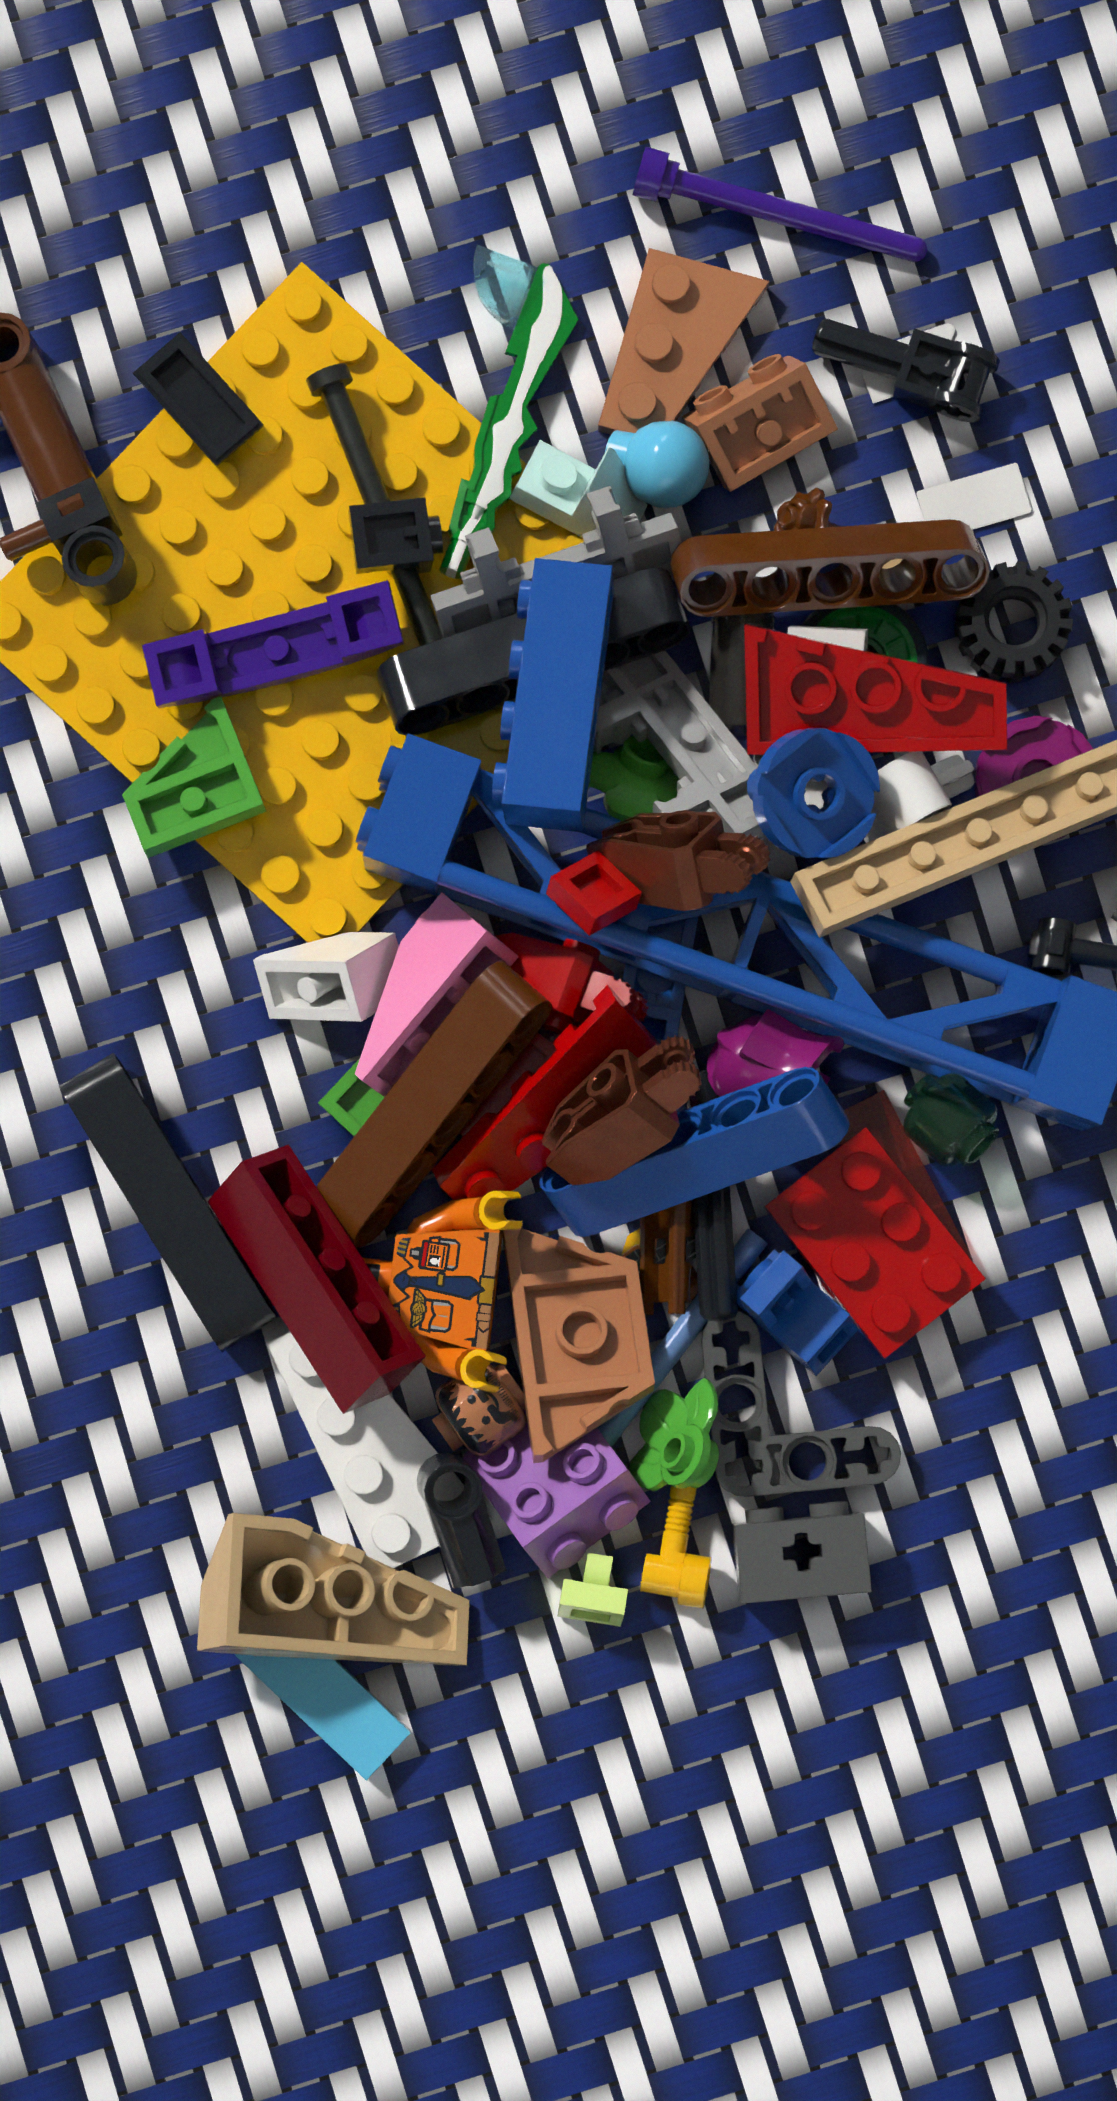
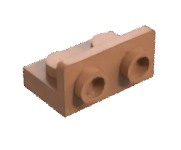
M781 354L766 357L748 369L749 378L730 389L726 385H722L708 390L695 399L693 402L695 409L682 416L685 424L692 428L703 440L708 451L709 460L723 488L730 492L838 430L806 363L791 356L782 357Z

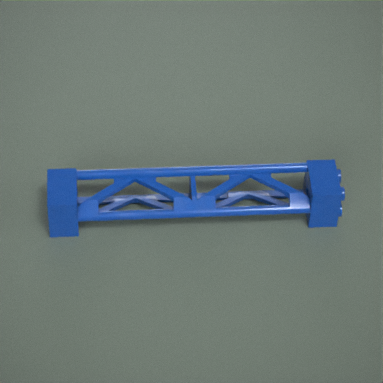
M409 733L406 736L402 749L390 746L378 778L380 783L379 791L385 793L380 809L368 806L355 842L358 843L357 850L363 852L364 868L366 871L435 896H439L442 892L452 901L562 941L573 939L599 949L601 951L600 955L764 1014L769 1009L800 1028L821 1035L840 1036L844 1039V1044L968 1089L974 1087L981 1094L1079 1131L1102 1125L1117 1083L1116 991L1072 975L1061 981L876 914L843 929L998 985L992 996L887 1020L824 937H818L790 881L761 871L757 875L752 874L753 878L749 881L750 884L739 893L734 892L731 894L729 891L725 894L716 893L713 896V901L703 908L680 911L638 903L636 910L589 936L546 894L551 876L561 870L528 827L505 824L502 802L492 801L494 773L481 769L480 759ZM473 797L539 886V893L450 861ZM586 807L584 829L580 833L601 839L603 838L601 831L621 820ZM752 904L731 963L647 933L648 928ZM766 911L828 993L829 998L746 969ZM1044 1007L1022 1069L941 1040L943 1032Z

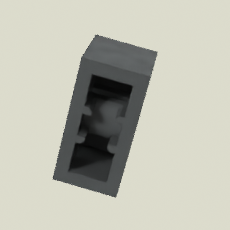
M848 1501L809 1504L810 1517L784 1519L783 1507L745 1510L746 1522L732 1523L739 1601L743 1604L872 1592L864 1513H849ZM803 1533L805 1541L817 1544L818 1555L807 1557L806 1568L797 1569V1564L793 1559L783 1558L782 1547L794 1545V1534Z

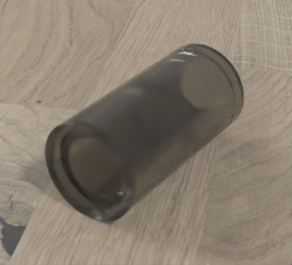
M775 612L713 616L711 618L709 706L733 736H747L744 625L748 624L774 630Z

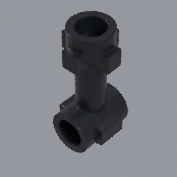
M1053 917L1039 919L1038 930H1033L1031 934L1028 958L1033 959V971L1050 977H1067L1070 975L1071 963L1115 970L1117 983V945L1075 938L1077 925L1072 921Z

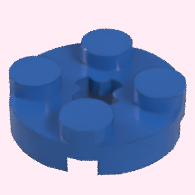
M799 729L782 736L767 749L760 759L758 768L753 770L747 781V793L753 801L755 818L762 832L776 847L795 857L831 858L847 853L866 837L873 826L877 814L871 813L874 805V792H880V778L871 755L855 738L828 729ZM809 780L813 782L825 780L827 788L821 794L825 802L821 809L816 805H807L805 802V787Z

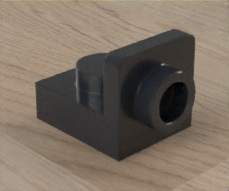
M425 497L349 506L348 514L356 574L413 567L417 568L418 573H427L432 568L433 554L443 553L440 519L438 515L428 516Z

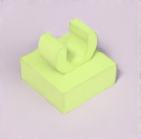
M587 1553L582 1582L569 1579L563 1580L557 1617L621 1627L628 1589L609 1586L612 1556Z

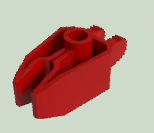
M515 933L496 935L500 941L519 956L511 968L552 1003V1010L542 1028L561 1034L570 1023L579 1027L596 1009L592 1000L607 984L640 1022H644V1017L648 1016L646 1013L647 1009H649L646 1006L648 1001L643 998L640 992L632 989L630 984L622 979L617 980L613 977L614 972L599 961L601 954L599 949L573 939H565L563 946Z

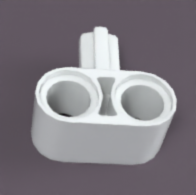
M918 751L909 752L879 769L880 792H874V805L871 813L877 814L873 826L864 838V841L868 843L949 809L952 806L949 799L971 789L975 783L972 775L974 770L973 764L970 760L964 761L960 755H953L930 766L923 752Z

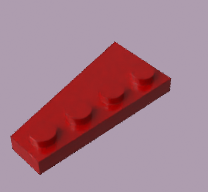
M744 625L747 755H764L767 749L782 736L795 730L807 728H824L846 734L860 742L868 752L1007 750V683L753 625Z
M608 984L592 1000L596 1007L592 1014L579 1027L570 1023L553 1041L556 1052L534 1074L526 1070L510 1087L512 1091L511 1099L497 1114L485 1113L432 1169L439 1186L453 1200L484 1197L492 1191H513L546 1168V1159L551 1151L542 1144V1139L557 1105L613 1051L628 1049L639 1058L654 1045H660Z

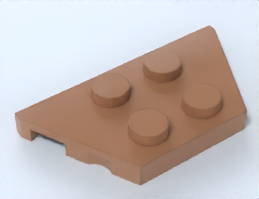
M522 1223L520 1229L502 1230L532 1459L533 1463H541L653 1392L655 1380L637 1261L611 1252H593L584 1243L563 1236L555 1240L522 1229Z

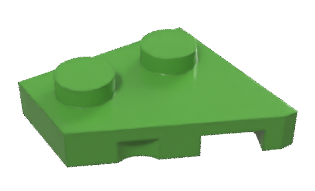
M221 696L212 699L204 707L206 714L182 739L177 736L160 754L156 766L147 772H143L122 794L147 858L267 812Z

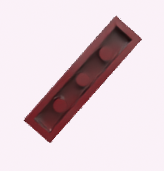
M289 1144L241 1161L207 1201L341 1412L345 1414L389 1395L426 1355Z

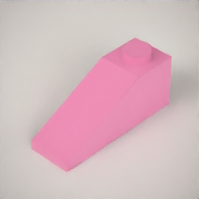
M442 892L431 906L421 914L416 924L400 942L355 1071V1075L361 1081L384 1097L474 980L495 962L504 961L511 967L519 957Z

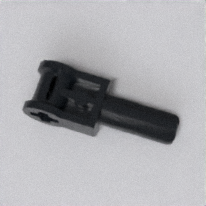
M823 319L820 322L812 346V351L816 355L896 380L893 397L932 409L941 415L964 422H978L981 419L983 409L979 405L989 373H995L1000 363L999 358L985 348L966 342L949 340L915 328L909 344L830 319ZM968 374L964 388L958 390L963 375Z

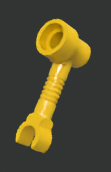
M671 1486L670 1499L668 1501L670 1505L667 1507L669 1511L666 1513L667 1518L665 1519L666 1524L664 1525L665 1530L663 1531L660 1555L646 1554L640 1591L678 1598V1605L703 1609L708 1590L712 1557L686 1553L689 1538L688 1532H690L689 1526L691 1525L690 1520L692 1519L691 1514L693 1513L692 1507H694L693 1501L695 1500L697 1488L687 1487L678 1489Z

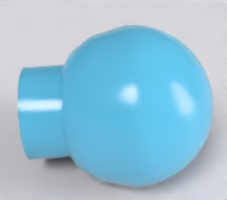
M677 421L652 422L638 429L636 433L615 430L606 445L605 452L608 446L612 447L625 467L626 481L633 494L639 500L657 508H674L688 503L702 490L709 474V455L703 440L692 428Z

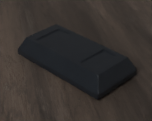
M181 332L133 372V375L216 467L264 426Z

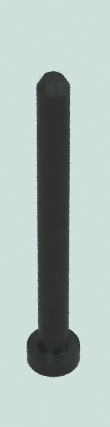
M335 364L311 374L306 379L311 395L323 397L364 504L390 501L345 387L353 381L347 364ZM417 568L390 570L419 645L422 646L443 639Z

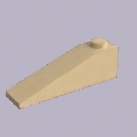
M240 1513L228 1514L201 1584L197 1651L270 1657L467 1665L470 1600L406 1570L398 1571L366 1556L365 1551L348 1543L342 1545L312 1531L313 1527L296 1519Z

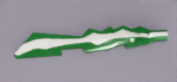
M546 263L539 265L505 352V355L516 357L503 394L489 397L474 446L471 478L469 481L461 478L448 529L450 535L449 545L439 568L441 573L453 579H461L460 573L466 571L471 558L465 535L486 528H490L491 533H494L495 512L510 500L512 477L520 474L522 471L519 449L537 431V426L527 406L579 320L552 267Z

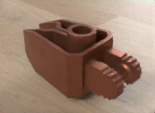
M682 810L672 813H639L601 831L603 838L586 845L588 855L599 850L642 892L639 904L680 911L703 908L713 901V896L716 893L725 894L728 891L731 894L734 892L739 893L750 884L749 881L753 878L751 875H757L760 871L762 872L771 860L769 858L771 854L768 850L769 846L765 845L764 840H760L758 836L753 837L751 834L747 837L744 833L724 832L722 818L716 812Z
M674 1035L671 1038L668 1036L666 1040H661L660 1045H654L639 1058L628 1049L613 1051L557 1105L542 1139V1144L551 1151L546 1159V1165L572 1185L605 1181L671 1142L680 1125L676 1110L690 1100L689 1096H695V1092L700 1090L699 1085H702L699 1069H696L693 1060L696 1058L693 1044H690L689 1039L685 1040L683 1036L676 1037Z

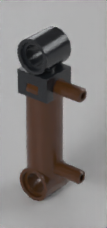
M0 312V350L10 345L19 346L13 358L0 363V418L37 500L35 504L42 518L1 537L0 547L6 559L13 561L53 543L62 555L65 572L85 599L94 604L104 606L119 603L129 596L136 585L138 573L135 561L119 539L123 533L107 497L97 482L45 364L42 350L21 319L12 314ZM104 555L113 556L112 565L108 571L98 576L86 575L89 565L97 557Z

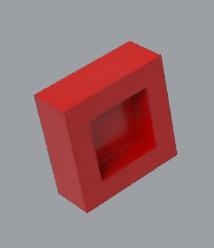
M597 850L552 875L546 894L590 936L636 910L642 892Z

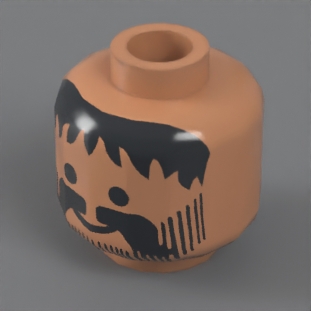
M489 1364L485 1371L487 1383L499 1387L496 1393L471 1388L464 1381L454 1378L449 1379L437 1389L435 1394L436 1402L442 1413L434 1417L432 1421L453 1451L464 1444L476 1456L489 1455L499 1448L503 1442L510 1440L526 1427L527 1418L524 1412L526 1409L524 1393L504 1364H499L495 1368Z

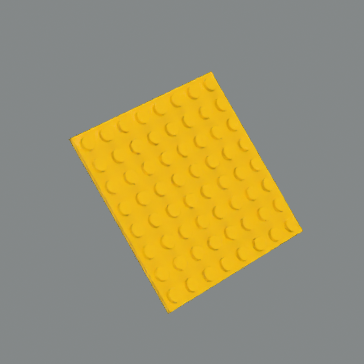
M301 262L208 361L211 367L264 426L216 467L163 408L97 478V482L107 497L123 533L119 539L135 561L138 573L135 587L129 596L119 603L108 606L97 605L83 597L65 572L62 555L53 543L26 554L0 581V663L133 783L143 772H147L156 766L160 754L177 736L182 739L206 714L204 707L211 701L207 700L158 708L155 703L142 645L201 629L211 633L327 602L326 596L388 580L404 640L403 645L323 673L246 693L222 697L267 812L198 838L195 841L302 939L309 943L347 932H360L404 885L366 871L364 868L363 852L357 850L358 843L355 842L368 806L380 809L385 793L379 791L380 783L378 778L391 745L402 749L406 739L405 735L399 734L395 730L376 677V672L379 666L390 657L420 647L391 571L356 574L348 510L349 506L362 505L364 502L323 397L311 395L306 379L311 374L328 366L341 363L347 364L353 381L345 387L390 501L425 497L428 516H439L443 553L433 554L434 561L430 572L419 573L435 617L436 613L430 595L463 584L462 579L450 578L441 573L439 568L449 545L450 535L448 529L461 478L469 481L473 472V451L481 422ZM521 458L522 471L520 474L512 477L511 494L527 465ZM509 500L495 512V529L492 535L498 547V556L501 562L515 557L519 565L583 543V539L580 536L512 500ZM104 555L97 557L89 565L86 575L98 576L108 571L112 565L113 556ZM471 558L466 571L474 568ZM503 706L427 733L415 735L481 760V769L494 773L496 762L507 763L510 741L501 740L500 737ZM474 797L472 798L466 817L478 805Z

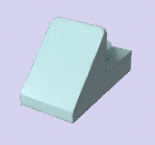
M539 440L509 498L581 538V534L596 529L591 516L593 509L587 498V493L611 486L615 501L621 507L623 517L636 513L639 521L647 507V504L639 500L630 490L625 477V467L612 447L608 446L597 468L594 469L542 440Z

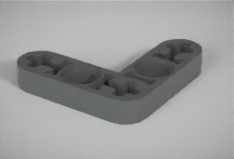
M738 1311L735 1318L707 1322L702 1331L701 1338L704 1377L713 1384L718 1401L722 1391L734 1384L745 1386L753 1393L755 1398V1410L747 1420L739 1423L731 1422L724 1418L718 1407L717 1415L711 1426L710 1437L716 1442L719 1449V1459L714 1472L718 1483L724 1490L735 1496L750 1497L878 1484L887 1481L896 1473L900 1465L901 1450L895 1437L881 1427L864 1426L770 1436L761 1342L757 1325L749 1316ZM734 1321L737 1331L747 1332L749 1337L748 1344L738 1347V1364L742 1366L751 1362L753 1365V1377L734 1374L718 1381L715 1380L714 1366L727 1368L725 1349L714 1347L712 1343V1335H717L723 1331V1322ZM758 1426L760 1440L746 1439L749 1458L760 1460L762 1465L761 1472L751 1475V1485L739 1486L738 1478L726 1475L725 1463H731L736 1459L735 1441L722 1445L720 1430L743 1432ZM868 1436H874L878 1447H887L889 1452L888 1460L878 1462L877 1473L868 1474L867 1467L863 1463L843 1464L848 1476L840 1479L834 1478L837 1457L831 1444V1439H844L842 1451H854L864 1448V1438ZM805 1442L819 1446L824 1452L826 1459L823 1472L817 1478L809 1481L796 1477L789 1466V1455L798 1444Z

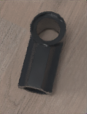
M446 1452L435 1454L428 1458L419 1469L416 1479L417 1488L425 1503L452 1587L456 1589L465 1586H475L492 1580L495 1576L507 1571L482 1496V1484L476 1472L467 1461L456 1454ZM452 1471L462 1473L465 1477V1486L457 1498L450 1501H441L434 1497L433 1488L441 1475Z

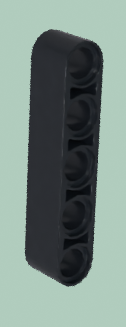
M649 568L614 579L615 591L604 671L670 649L681 643L690 634L691 626L668 570ZM517 613L399 653L383 662L377 669L376 677L395 730L405 736L408 733L419 735L500 708L504 705V701L515 702L518 680L509 679L510 651L513 640L524 641L526 619L517 618Z
M114 1052L59 1085L64 1098L218 1348L224 1352L277 1319L270 1303Z

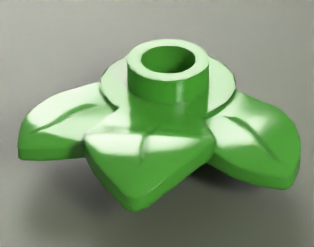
M631 736L614 753L601 752L597 754V752H593L589 787L605 793L603 804L610 816L623 821L639 813H652L655 801L667 802L677 797V781L680 779L674 774V771L648 738L638 742L634 736Z
M702 1378L688 1392L685 1399L668 1389H661L653 1393L645 1403L639 1422V1431L645 1444L632 1458L629 1465L630 1473L640 1487L650 1491H657L667 1484L678 1489L687 1487L699 1488L712 1477L717 1467L719 1449L716 1442L710 1439L709 1432L718 1412V1398L710 1380Z

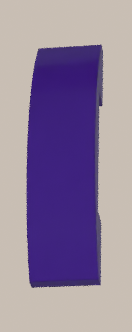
M389 581L326 596L327 602L215 632L207 633L204 629L142 645L156 706L158 708L212 700L219 696L227 697L271 687L349 665L403 645L404 640Z

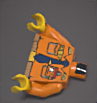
M492 1191L484 1197L446 1202L414 1218L408 1227L407 1234L396 1235L393 1261L363 1258L426 1355L420 1363L431 1372L464 1381L471 1388L490 1393H496L499 1387L487 1383L485 1379L487 1366L492 1362L504 1365L507 1363L504 1356L490 1352L503 1238L501 1230H517L522 1226V1221H507L504 1216L506 1202L509 1199L521 1198V1194L515 1191Z

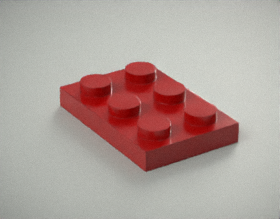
M867 1127L764 1206L835 1299L851 1315L857 1327L883 1359L986 1279Z

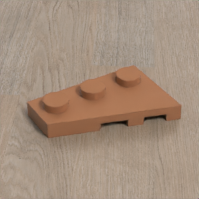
M649 248L599 420L598 431L610 435L615 430L636 433L638 429L652 422L677 421L700 388L701 382L737 334V330L767 291L769 281Z

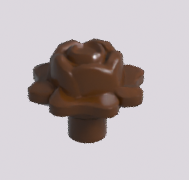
M814 488L807 494L798 492L790 501L782 503L777 510V522L774 525V531L839 526L828 521L832 510L831 501L824 499L825 494L823 490Z

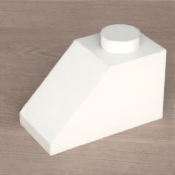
M347 932L263 954L253 959L269 1019L362 1022L375 1014L399 948L395 933Z

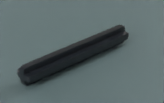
M707 1070L699 1071L702 1085H699L700 1090L695 1092V1096H689L690 1100L687 1101V1109L719 1097L709 1083ZM730 1186L692 1199L699 1314L708 1321L729 1320L735 1318L738 1313Z

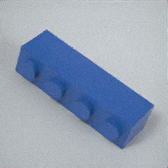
M535 558L532 581L521 580L517 618L526 619L524 641H512L509 659V679L518 680L515 702L504 701L500 729L501 740L510 741L507 763L496 762L492 785V801L502 802L505 824L583 832L615 591L612 565Z

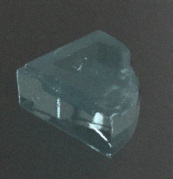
M477 245L473 260V274L478 297L493 318L506 327L514 329L535 276L536 267Z

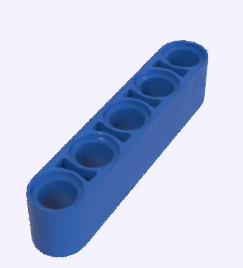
M802 1067L677 1112L680 1125L671 1142L609 1180L572 1185L550 1167H547L540 1178V1188L576 1236H591L821 1154L833 1148L844 1138L850 1126L849 1118L819 1072L811 1067Z

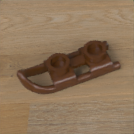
M691 1200L640 1218V1286L645 1315H654V1303L668 1302V1314H685V1303L693 1300L697 1293V1272L690 1262H686V1239L695 1234L693 1202ZM655 1239L666 1240L664 1264H655Z

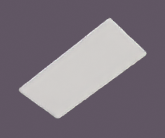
M1017 463L919 490L916 493L924 521L960 520L969 525L972 530L1032 512Z

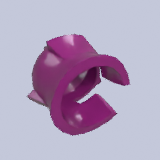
M767 1009L763 1015L755 1014L739 1021L736 1025L725 1027L717 1033V1042L714 1044L707 1061L708 1080L714 1092L721 1097L794 1069L811 1067L816 1070L831 1051H842L845 1045L844 1039L840 1036L821 1035L806 1031ZM819 1072L825 1083L828 1084L830 1077Z

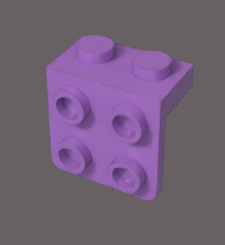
M528 1422L523 1431L510 1440L503 1442L499 1448L489 1455L476 1456L468 1450L463 1458L478 1475L484 1494L521 1546L547 1578L561 1569H566L576 1564L589 1547L609 1532L627 1526L636 1517L638 1511L651 1502L597 1428L541 1463H533Z

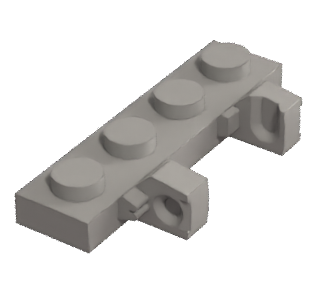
M608 486L586 494L593 509L591 516L596 529L581 534L583 543L539 557L541 559L612 565L614 579L644 569L663 568L668 570L672 580H674L670 561L672 553L682 541L678 526L671 512L639 523L636 513L623 517L621 507L615 501L612 488ZM490 528L465 535L474 568L460 573L463 584L430 595L443 638L517 613L521 580L532 581L535 559L519 565L515 557L501 562L498 556L499 550Z
M662 651L604 671L603 682L611 692L603 698V705L599 706L594 750L599 754L602 747L614 742L622 745L632 734L638 742L648 738L680 779L677 781V797L667 802L655 801L652 813H672L682 810L716 812L722 818L724 832L744 833L747 837L751 834L753 837L758 836L759 839L764 837L765 835L755 818L753 801L747 793L749 775L758 768L757 764L747 755L745 749L668 653Z

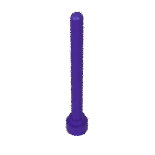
M645 147L632 196L657 202L658 196L670 199L671 195L675 194L911 262H919L927 254V244L922 238L679 169L680 162L669 160L670 153Z

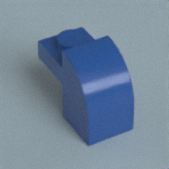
M774 1249L750 1273L743 1285L737 1290V1304L815 1376L825 1368L859 1330L851 1315L811 1281L803 1266L784 1250L779 1254Z

